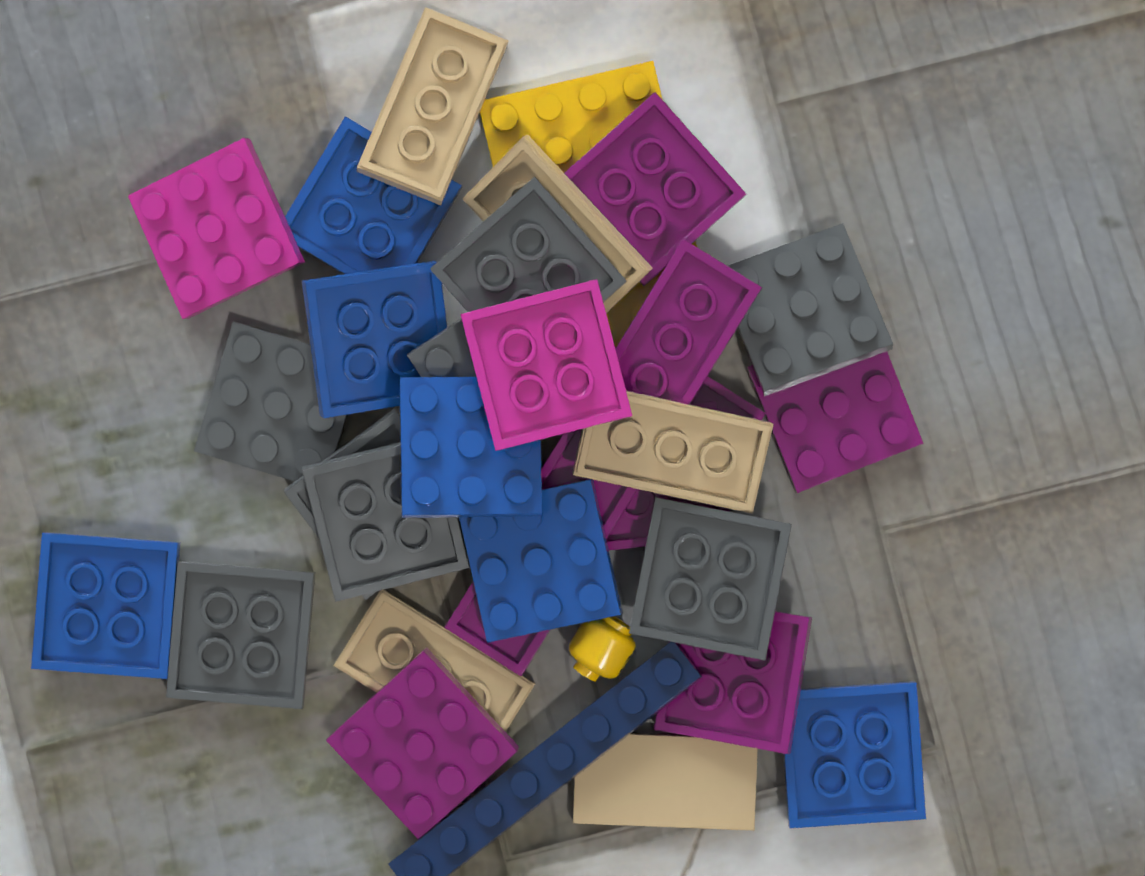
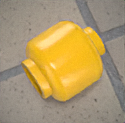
M616 616L582 623L568 645L571 656L577 660L573 668L594 682L597 681L599 676L609 679L619 676L636 648V643L629 633L630 626Z

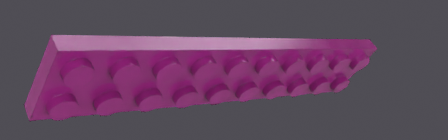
M683 239L615 349L626 391L691 405L763 287ZM582 429L562 435L541 469L542 489L589 479L572 474ZM593 480L607 540L638 489ZM474 582L471 583L444 627L519 676L525 673L551 631L550 629L487 643Z

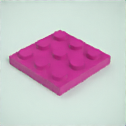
M242 138L128 195L182 319L194 317L305 263L250 138Z
M597 279L461 314L495 451L632 416Z

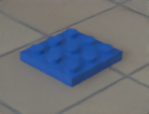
M346 116L285 215L299 248L343 274L416 264L463 187L452 180L442 205H438L357 172L358 163L372 132Z
M437 261L302 281L319 413L322 418L400 406V377H421L407 354L447 328L442 283L430 270Z
M400 377L402 518L542 515L541 441L538 440L495 451L477 377Z
M593 479L542 489L541 516L459 517L487 643L617 616L623 613Z
M42 533L31 669L168 679L177 566L181 542Z
M911 681L801 689L791 753L783 754L788 827L791 829L926 819L917 683Z

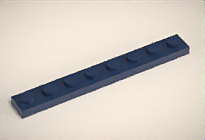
M668 643L388 865L396 876H450L703 676L677 643Z

